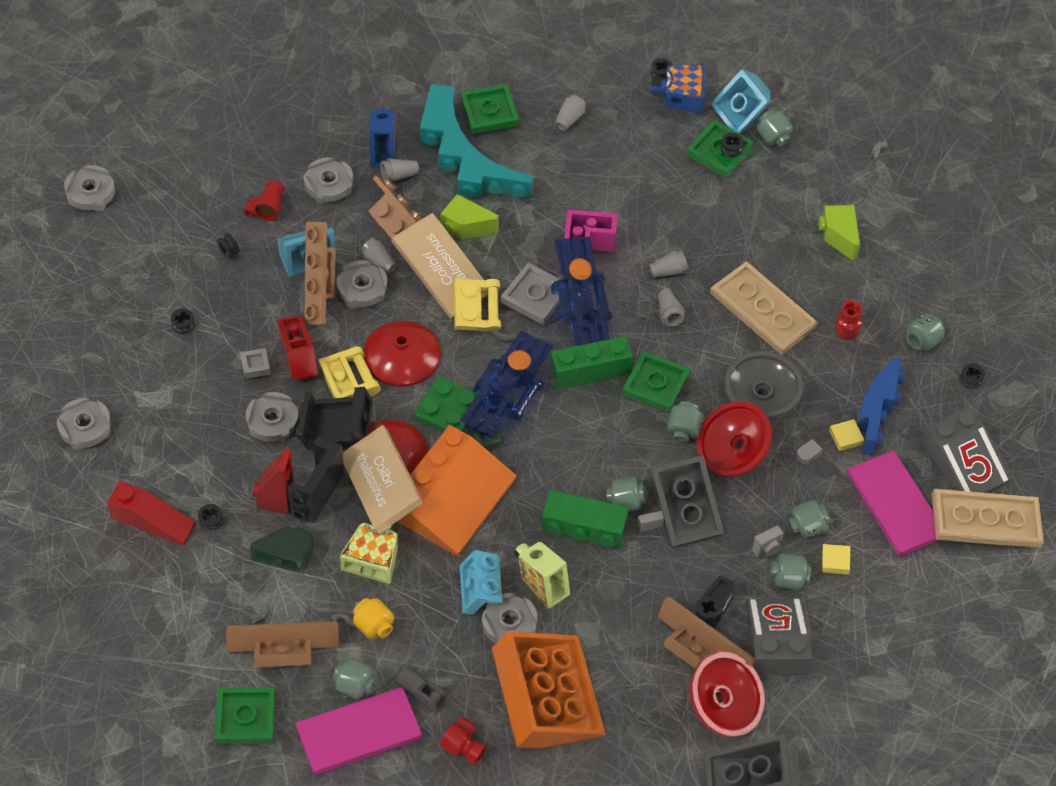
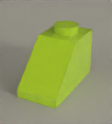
M458 194L440 214L441 224L449 235L461 240L495 235L499 231V215Z
M854 205L824 206L823 216L818 218L819 231H823L824 241L851 260H857L860 241Z

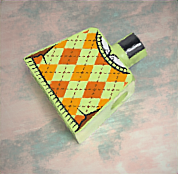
M360 524L340 555L341 570L390 584L398 550V534L390 531L392 525L378 533L372 525Z
M537 542L531 547L523 543L516 548L514 555L519 559L523 581L548 609L570 595L567 564L563 559L542 542Z

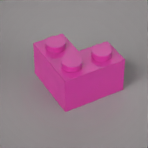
M568 209L562 267L569 268L571 262L578 258L588 261L589 250L614 252L618 214Z

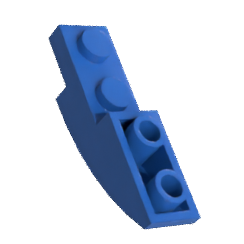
M896 357L887 364L874 379L865 395L857 422L859 430L866 432L862 454L873 456L875 446H880L883 431L878 430L879 424L884 425L886 414L891 415L893 405L898 406L901 390L896 388L897 384L902 385L905 369H900L902 358Z

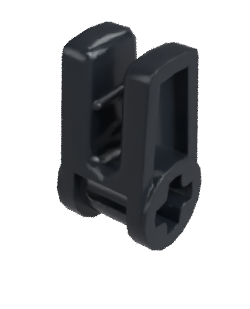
M718 576L698 600L695 616L715 629L733 598L732 592L735 589V583L726 577Z

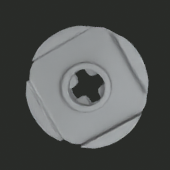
M329 157L315 160L308 166V171L304 173L305 190L319 204L338 201L352 193L353 173L350 166L342 160L341 163ZM329 177L330 180H334L332 182H325L324 178Z
M87 165L77 173L74 170L67 176L64 183L68 203L82 210L102 211L115 194L113 178L105 168L100 166ZM90 185H94V189H93V190H86V189H84V188H89Z
M358 260L347 264L336 279L337 292L350 308L372 306L385 299V293L388 288L387 275L383 268L379 265L378 268L371 265L370 261ZM358 281H363L365 284L368 283L364 287L357 286L359 284Z
M268 392L263 394L262 398L256 401L255 399L252 400L246 409V423L250 435L267 442H285L289 440L299 423L298 408L292 403V399L282 393ZM272 413H275L278 419L270 421L266 416L270 417Z
M79 398L67 403L62 408V414L59 416V419H57L60 437L75 450H82L97 445L108 438L111 433V418L107 407L102 402L97 401L96 403L89 401L88 398ZM80 420L91 421L87 426H79Z
M513 593L502 594V602L499 605L487 603L482 615V627L485 635L495 644L507 631L536 633L537 611L529 599L515 597ZM509 615L511 619L516 618L517 620L514 621V624H505V616Z

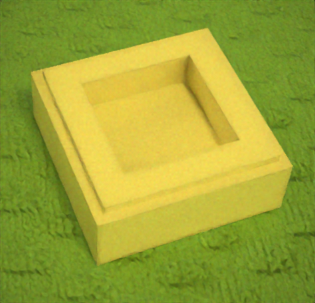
M855 419L830 426L829 432L839 452L864 444V438Z
M823 544L822 572L849 575L850 546Z

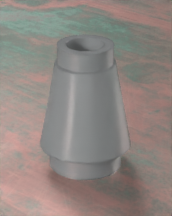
M576 95L565 98L554 122L555 126L562 131H566L585 113L586 103L584 100Z
M387 158L386 161L381 162L383 180L387 177L390 181L395 182L418 175L419 172L416 160Z
M371 238L362 246L360 253L363 255L364 260L370 261L377 268L379 265L386 274L391 273L396 268L397 263L380 240Z
M673 250L649 264V268L653 278L683 274V271L688 269V265L682 250L677 252Z
M664 289L658 293L661 321L667 326L679 325L684 320V308L671 290Z

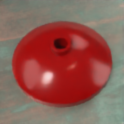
M394 321L378 327L366 340L363 351L365 354L364 360L371 375L378 381L395 387L413 386L427 380L436 371L441 359L440 344L434 333L427 327L412 321Z
M737 401L722 405L714 410L702 424L700 435L697 437L698 455H703L706 468L718 476L738 477L756 468L767 455L772 442L771 423L767 415L754 404Z
M379 420L370 423L368 435L382 425L387 428L411 475L428 453L427 443L423 435L412 425L399 420Z
M719 652L701 660L693 671L690 680L691 703L697 717L709 730L720 736L737 737L750 732L759 723L765 705L764 689L757 672L745 659L733 653Z

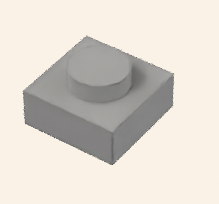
M266 348L240 352L245 379L271 375Z
M778 525L755 536L752 551L757 558L766 554L768 556L773 555L780 549L784 533Z

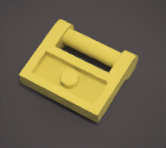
M455 279V330L488 332L501 330V320L498 317L500 280ZM481 291L488 292L489 320H481Z
M354 347L318 359L320 370L334 398L353 397L355 387H365L370 396H374L381 391L378 381L373 379L364 360L365 354L361 347ZM348 362L355 363L364 382L363 384L358 385Z

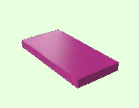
M894 450L847 469L848 477L898 557L940 541L936 540L933 510Z
M403 687L295 723L314 776L422 739L421 731Z

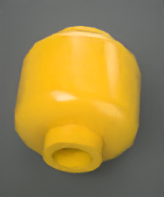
M366 598L355 607L353 623L367 638H385L393 630L394 614L378 598Z

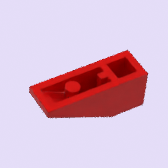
M302 315L277 319L292 380H306L311 376L318 375L314 347Z
M285 448L265 469L260 482L256 481L253 497L256 498L258 509L289 515L287 485L290 481L295 483L291 449Z
M121 480L107 501L111 519L184 546L196 525L195 521L151 493Z

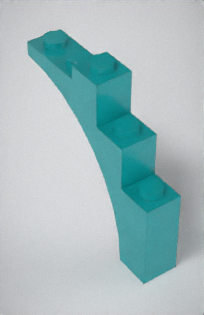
M431 84L420 125V143L440 146L438 169L459 172L457 194L467 198L481 199L484 191L493 194L532 198L534 175L511 170L482 155L469 143L456 120L454 113L455 87Z

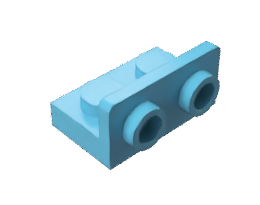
M474 550L459 565L462 612L473 615L484 603L499 605L502 602L499 556Z

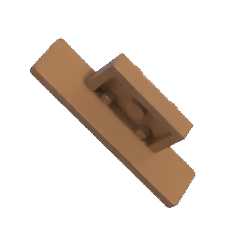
M377 175L373 177V180L385 192V195L368 212L391 239L423 219L416 210L411 211L409 209L410 202L401 193L397 195L394 191L397 187L387 177L384 180Z
M306 222L305 324L325 325L326 299H334L335 248L327 247L326 222Z
M671 597L664 599L658 618L675 630L666 638L664 647L694 669L701 660L719 652L736 654L745 659L751 667L754 666V657Z
M338 622L227 626L228 652L254 651L255 667L272 668L275 666L299 667L311 665L312 648L339 647Z

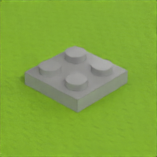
M527 263L501 295L500 303L544 325L571 291V285Z

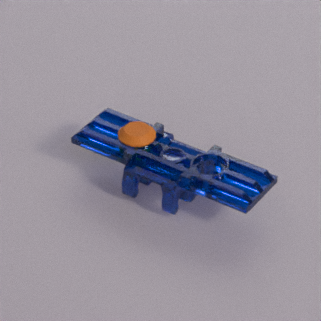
M590 237L555 239L562 279L555 281L550 288L551 294L558 293L561 307L555 312L557 321H561L569 316L575 346L609 340L606 321L613 319V316L608 309L603 284L605 276L604 274H598V270L595 267ZM589 284L594 286L598 310L593 307ZM582 319L587 320L589 323H594V325L588 326L583 323Z
M520 331L505 355H502L500 359H492L476 382L473 391L478 394L460 419V423L493 438L506 417L515 421H521L524 416V410L536 392L540 391L544 386L543 381L534 375L553 348V345L524 331ZM522 385L526 386L527 389L514 406V400L508 398L514 387L520 389Z

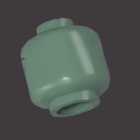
M772 109L758 119L757 130L767 145L773 146L777 144L778 147H781L790 141L791 138L789 136L793 132V126L782 111Z
M928 313L918 316L909 323L906 329V339L909 345L921 351L932 349L942 341L945 334L941 319Z
M682 401L679 405L672 407L667 429L674 435L673 438L675 440L688 442L689 439H695L700 435L704 420L700 407L686 401Z
M636 476L616 478L613 480L611 488H607L608 503L629 507V511L641 510L643 504L647 503L646 484L641 482Z
M815 499L794 506L792 509L793 517L789 518L793 532H800L801 536L805 539L824 533L827 530V524L831 523L824 503L819 504Z
M784 552L779 554L776 561H771L769 576L773 577L774 584L778 588L800 590L803 585H808L811 564L807 563L806 558L802 555Z
M350 658L338 664L332 681L335 682L338 692L358 700L363 698L366 693L370 695L373 692L377 679L373 678L374 670L372 666Z

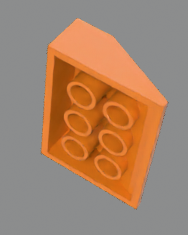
M449 425L410 475L423 503L396 522L452 554L459 556L516 480L517 475L473 437Z
M507 631L492 647L517 748L542 749L599 738L605 735L579 636Z

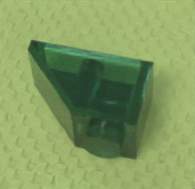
M284 527L252 542L250 545L251 559L254 562L304 574L314 548L313 533L303 528Z

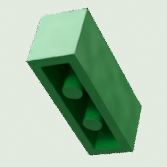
M626 336L551 351L550 371L556 390L630 375L632 372L633 355Z
M550 490L542 515V531L555 536L573 537L578 541L599 543L604 547L621 548L628 521L629 507Z

